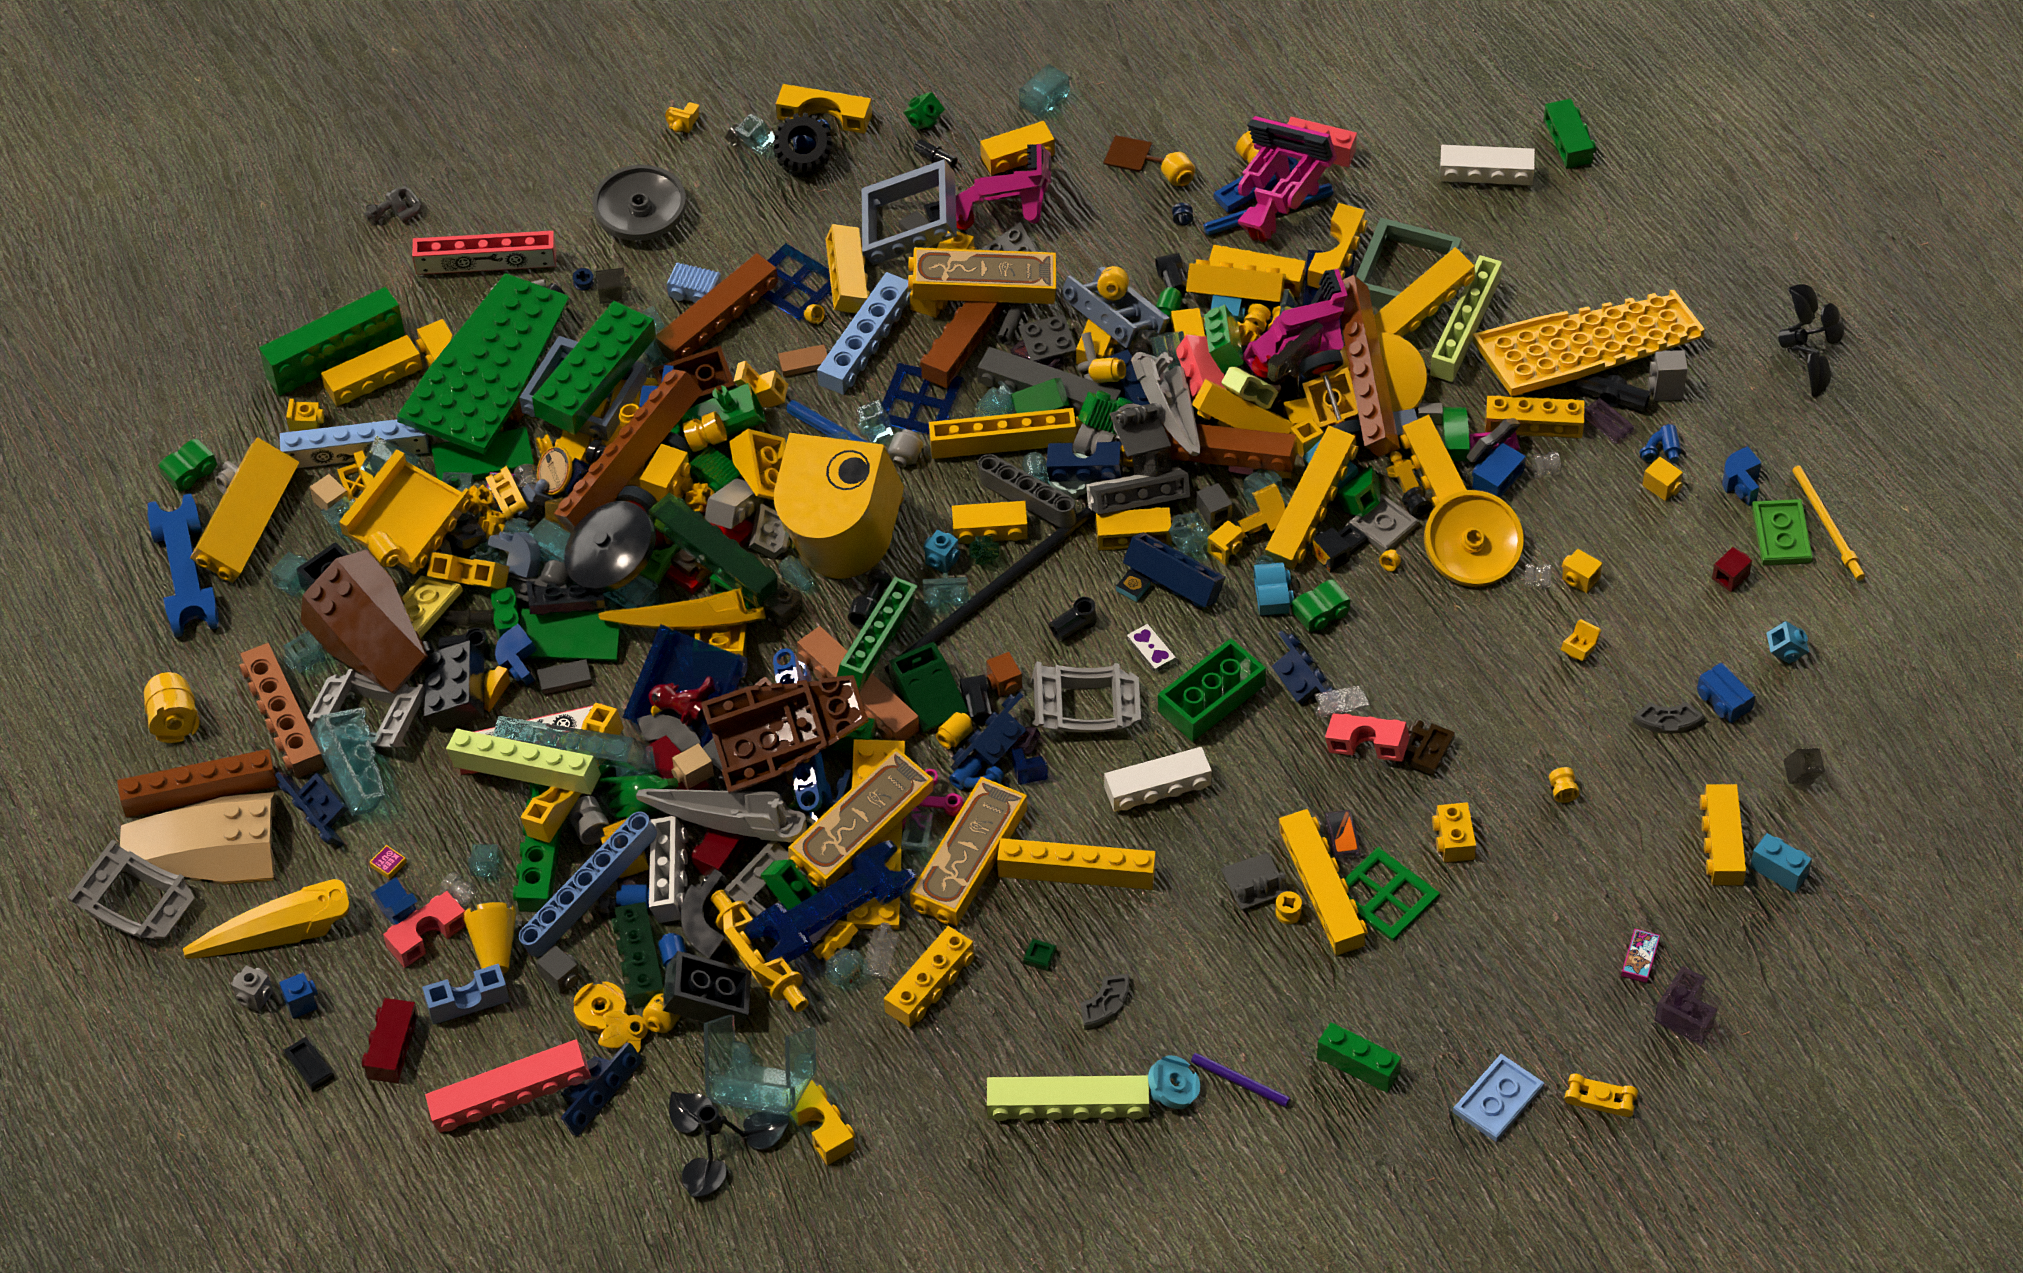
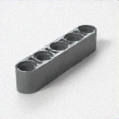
M987 454L978 460L979 477L984 486L1011 501H1025L1026 509L1061 528L1072 527L1077 522L1075 501L1069 495L995 455Z

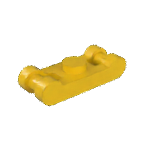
M505 466L500 469V473L494 476L491 474L486 477V480L504 516L509 521L514 518L516 513L520 511L525 512L529 507L512 473ZM516 501V503L512 504L511 506H508V504Z
M1571 1074L1569 1076L1568 1085L1570 1087L1564 1097L1566 1103L1624 1117L1633 1116L1635 1109L1633 1101L1637 1099V1088L1633 1086L1621 1087L1590 1080L1580 1074ZM1580 1090L1587 1091L1588 1094L1583 1095L1580 1093ZM1614 1099H1622V1102H1614Z

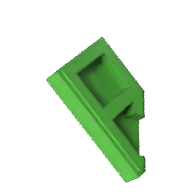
M674 544L667 549L654 550L647 565L638 576L658 585L671 566V558L682 549L681 546Z

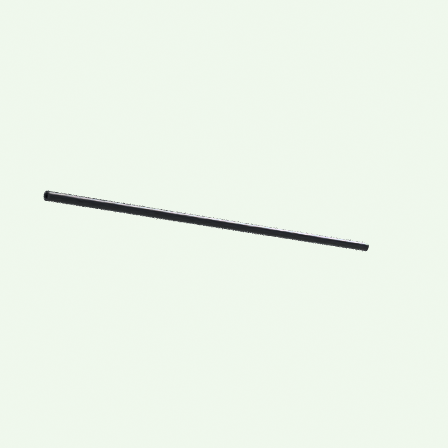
M1293 357L1287 358V359H1285V360L1288 362V361L1291 360ZM1200 416L1195 422L1196 424L1209 425L1216 418L1211 417L1208 420ZM1148 457L1142 465L1134 468L1124 477L1149 473L1163 462L1165 458ZM1089 506L1085 507L1077 514L1075 525L1069 528L1060 527L899 656L931 642H937L1094 517L1096 512L1091 510ZM888 664L884 668L886 673L890 676Z

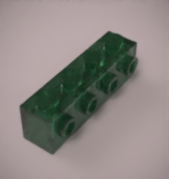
M640 902L615 907L616 918L611 919L614 934L619 933L620 940H616L618 955H624L625 961L620 962L623 978L628 977L629 983L625 984L627 999H633L634 1008L645 1007L655 995L664 994L646 903Z

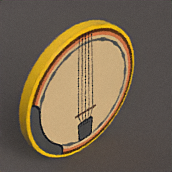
M553 446L544 452L539 461L537 480L545 479L548 482L547 490L544 493L557 495L567 487L570 481L572 459L565 448Z

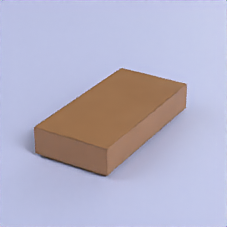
M824 344L778 353L783 377L817 370L827 356Z

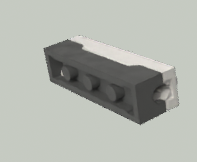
M1179 467L1086 484L1088 506L1097 514L1190 497L1188 473Z

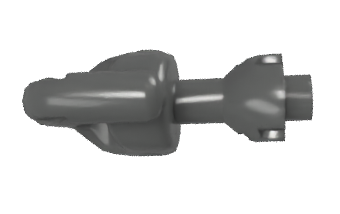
M403 186L388 192L385 195L386 201L383 203L366 206L367 211L363 214L367 221L372 219L373 222H377L381 219L384 212L391 209L402 222H405L419 214L422 205L414 192L407 186ZM405 197L412 205L411 208H407L402 201Z

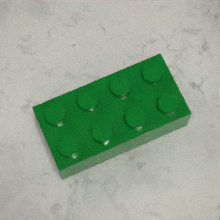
M1230 638L1158 694V712L1193 742L1266 685V667Z

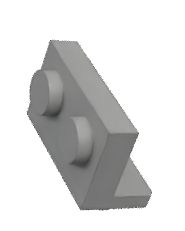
M761 504L756 509L749 547L775 559L779 554L786 552L790 545L789 534L780 520L777 511Z

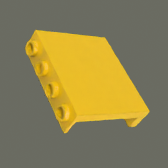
M396 449L341 518L339 524L343 535L368 548L367 540L373 533L377 531L387 533L402 551L400 561L396 565L415 575L419 568H423L427 564L431 552L441 546L443 538L448 531L451 532L455 528L457 520L462 513H466L469 510L472 501L469 489L465 488L461 492L407 462L405 453Z

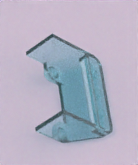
M727 1015L704 1023L705 1091L707 1097L716 1104L775 1114H786L793 1111L816 1072L815 1028L810 1027L785 1036L786 1070L752 1065L750 1048L745 1043L735 1041L734 1015Z

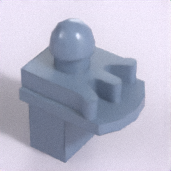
M540 479L536 485L527 483L522 488V496L529 509L525 512H518L519 516L529 519L537 505L551 508L553 498L549 497L550 494L544 493L548 487V482L545 479Z

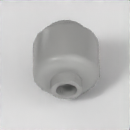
M904 429L902 432L894 434L888 454L893 459V463L900 467L913 465L919 458L923 442L916 432Z

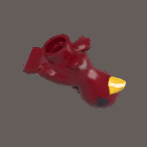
M708 676L701 687L677 693L676 690L679 685L674 686V683L656 685L649 692L652 716L663 710L671 709L682 716L680 720L682 724L691 726L695 720L698 722L705 718L701 702L707 701L709 695L714 693L716 689L713 678Z

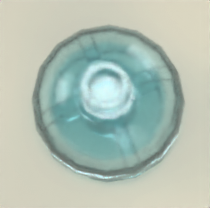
M999 381L1000 387L998 389L992 387L975 406L978 409L977 413L971 412L970 417L1013 414L1015 406L1012 393L1014 392L1003 381Z

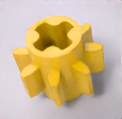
M1248 319L1245 320L1244 324L1239 321L1237 322L1242 346L1248 345L1249 342L1256 341L1261 337L1258 334L1261 328Z
M708 483L691 484V491L685 492L686 505L692 508L693 513L706 512L708 498L715 493L708 487Z
M483 484L478 489L475 485L469 488L472 501L469 511L474 513L475 516L479 512L483 515L487 514V511L491 510L490 507L495 504L493 492Z
M489 510L487 514L479 517L478 524L485 532L487 539H489L490 535H499L500 532H507L509 523L505 522V516L501 512Z

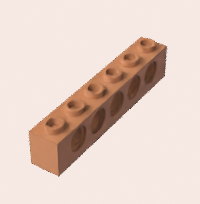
M269 643L240 653L243 662L239 664L244 679L247 677L250 679V682L247 684L252 696H258L259 700L256 701L260 714H266L268 718L265 720L269 733H275L276 738H273L278 752L283 751L285 754L282 759L287 771L292 770L297 779L325 768L321 752Z

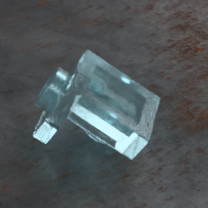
M472 844L471 857L468 858L471 876H497L498 844Z

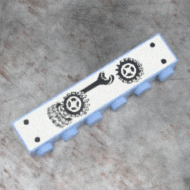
M397 419L280 433V451L299 461L297 468L355 462L353 453L363 450L366 460L390 458L396 449L405 453V456L430 453L428 433L398 423Z

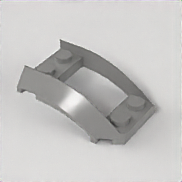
M1038 661L1035 663L1030 682L1034 683L1035 720L1032 723L1033 725L1068 732H1102L1122 729L1141 720L1139 677L1132 672L1127 674L1120 669L1119 664L1114 663L1113 666L1101 668H1075L1060 665L1048 667L1043 666ZM1112 686L1114 718L1082 720L1064 718L1062 716L1061 688L1087 689Z
M348 669L347 673L341 677L336 674L327 678L307 718L320 731L349 742L370 746L405 747L406 745L402 739L418 708L425 707V687L423 684H419L418 687H409L407 684H404L393 694L366 676L356 673L353 669ZM349 691L392 704L377 733L355 730L333 723Z
M112 839L69 895L68 900L102 922L128 934L142 938L166 939L192 904L194 896L191 889H188L183 875L170 873L149 863L135 853L126 851ZM123 870L137 879L166 892L143 924L129 920L98 903Z
M770 841L724 891L734 901H744L749 907L748 913L776 933L793 941L815 945L848 909L846 899L843 898L840 889L841 885L836 882L825 891L822 887H816L811 883V887H814V891H817V895L821 897L818 903L795 927L782 921L753 899L766 885L760 876L761 873L775 860H788V851L778 841ZM802 871V875H805V879H808L807 874Z

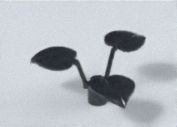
M1799 284L1791 286L1787 290L1792 296L1794 308L1800 322L1794 326H1789L1787 329H1781L1778 334V340L1782 348L1793 347L1794 351L1801 350L1809 353L1807 364L1812 396H1817L1830 383V365L1825 356H1820L1818 350L1803 347L1802 345L1807 342L1809 334L1825 331L1828 343H1838L1844 335V324L1837 306L1829 303L1825 304L1821 310L1823 327L1807 331L1804 328L1802 329L1801 326L1811 324L1815 319L1814 313L1818 310V299L1812 287Z
M672 1092L669 1102V1114L674 1128L681 1133L691 1134L701 1125L706 1137L708 1160L695 1158L688 1162L682 1171V1182L689 1195L693 1198L709 1196L716 1192L726 1180V1165L722 1161H713L711 1135L718 1134L723 1124L740 1136H747V1143L751 1148L767 1150L780 1142L789 1126V1117L776 1112H757L744 1120L743 1127L745 1131H742L728 1121L726 1116L720 1117L717 1108L713 1106L708 1097L696 1093Z

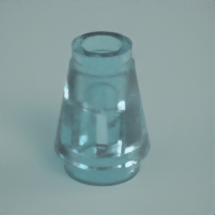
M790 555L779 564L780 575L802 592L812 586L813 581L799 558Z

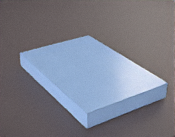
M1500 1054L1453 1107V1113L1497 1142L1541 1092L1545 1083L1503 1054Z

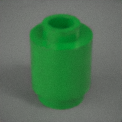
M1168 287L1159 295L1156 307L1170 317L1168 323H1171V311L1180 310L1182 304L1181 292L1176 288Z

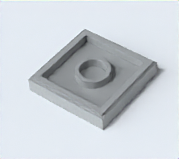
M1381 494L1379 505L1364 517L1355 516L1349 523L1368 537V541L1384 553L1392 549L1418 526L1419 520Z

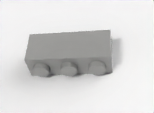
M736 478L708 498L704 521L732 529L748 516H751L757 507L763 504L764 498L756 496L746 481Z

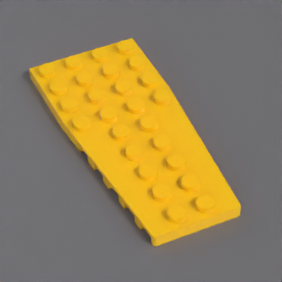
M1670 290L1668 296L1661 297L1653 293L1647 295V300L1635 302L1634 298L1625 299V304L1613 307L1611 302L1602 304V309L1591 311L1590 307L1579 308V314L1569 315L1567 311L1535 317L1474 333L1472 341L1509 394L1515 396L1579 379L1655 354V352H1661L1703 338L1704 328L1676 291Z

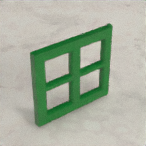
M1377 847L1344 878L1348 890L1358 880H1361L1377 892L1365 906L1354 900L1358 909V914L1356 915L1392 942L1440 896L1439 891L1383 851L1381 847ZM1378 861L1397 874L1384 887H1381L1365 875ZM1405 881L1424 894L1411 908L1392 895ZM1386 900L1405 913L1392 927L1373 914Z

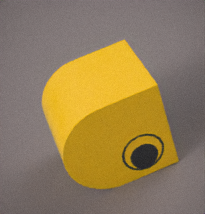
M789 433L775 485L774 504L777 514L798 553L809 568L829 578H851L870 570L885 555L891 542L904 485L884 444Z

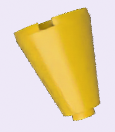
M491 902L477 905V910L471 912L469 908L464 912V921L481 969L499 964L503 976L509 970L516 920L514 906L509 909L507 908V903Z

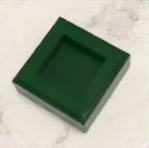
M1032 938L1023 958V964L1048 971L1056 954L1057 945Z

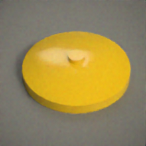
M1377 332L1393 412L1416 409L1421 403L1427 387V372L1421 354L1404 338L1390 333ZM1345 346L1340 351L1343 365L1331 371V373L1346 367L1349 368Z
M1460 491L1444 498L1431 512L1424 530L1425 550L1432 565L1445 578L1463 586L1482 587L1502 580L1513 570L1523 549V530L1516 513L1501 498L1484 491Z

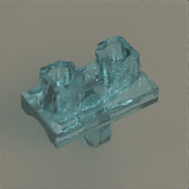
M943 573V578L923 579L924 604L927 603L929 608L939 607L941 603L951 602L954 607L963 606L965 601L969 600L967 577L948 578V573Z

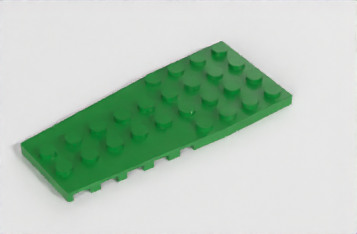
M505 273L430 365L398 413L397 422L485 454L517 405L519 397L528 384V377L534 372L539 356L543 355L545 345L548 339H551L556 323L560 322L562 312L565 306L569 304V296Z

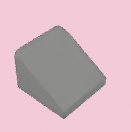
M1420 403L1418 406V419L1429 415L1433 424H1442V403Z

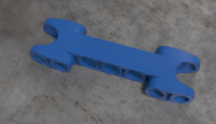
M192 494L183 495L181 506L177 510L170 512L161 510L156 501L149 502L148 521L154 543L162 541L166 543L175 595L163 598L174 637L183 636L185 624L193 619L206 621L210 630L219 628V613L213 587L201 589L196 562L190 559L193 553L191 535L202 533L200 518Z
M781 649L775 654L773 665L776 683H782L783 685L797 683V681L801 680L812 681L808 667L803 662L798 661L796 654L791 649ZM784 655H791V660L788 664L780 665V659ZM821 751L812 756L808 762H802L794 767L793 772L797 802L805 812L810 814L815 822L819 819L816 816L817 810L824 806L829 810L833 799L831 787L826 781Z

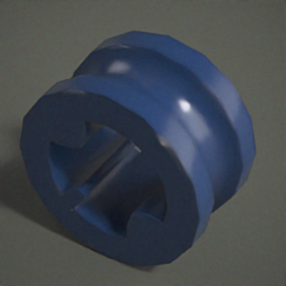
M1179 203L1172 208L1175 224L1187 225L1193 221V208L1190 204Z
M580 268L573 273V285L577 290L585 291L594 285V275L591 270ZM585 277L586 281L582 282L580 278Z

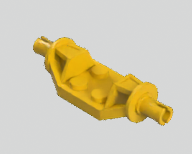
M724 890L716 891L710 898L711 902L720 911L716 919V925L724 930L738 957L747 969L752 971L751 974L763 990L770 992V996L774 1000L787 999L795 1012L804 1010L808 1006L809 1001L799 990L803 982L802 975L799 972H793L782 957L765 963L762 955L757 949L755 950L752 947V943L749 940L758 930V927L748 914V905L744 901L732 902Z

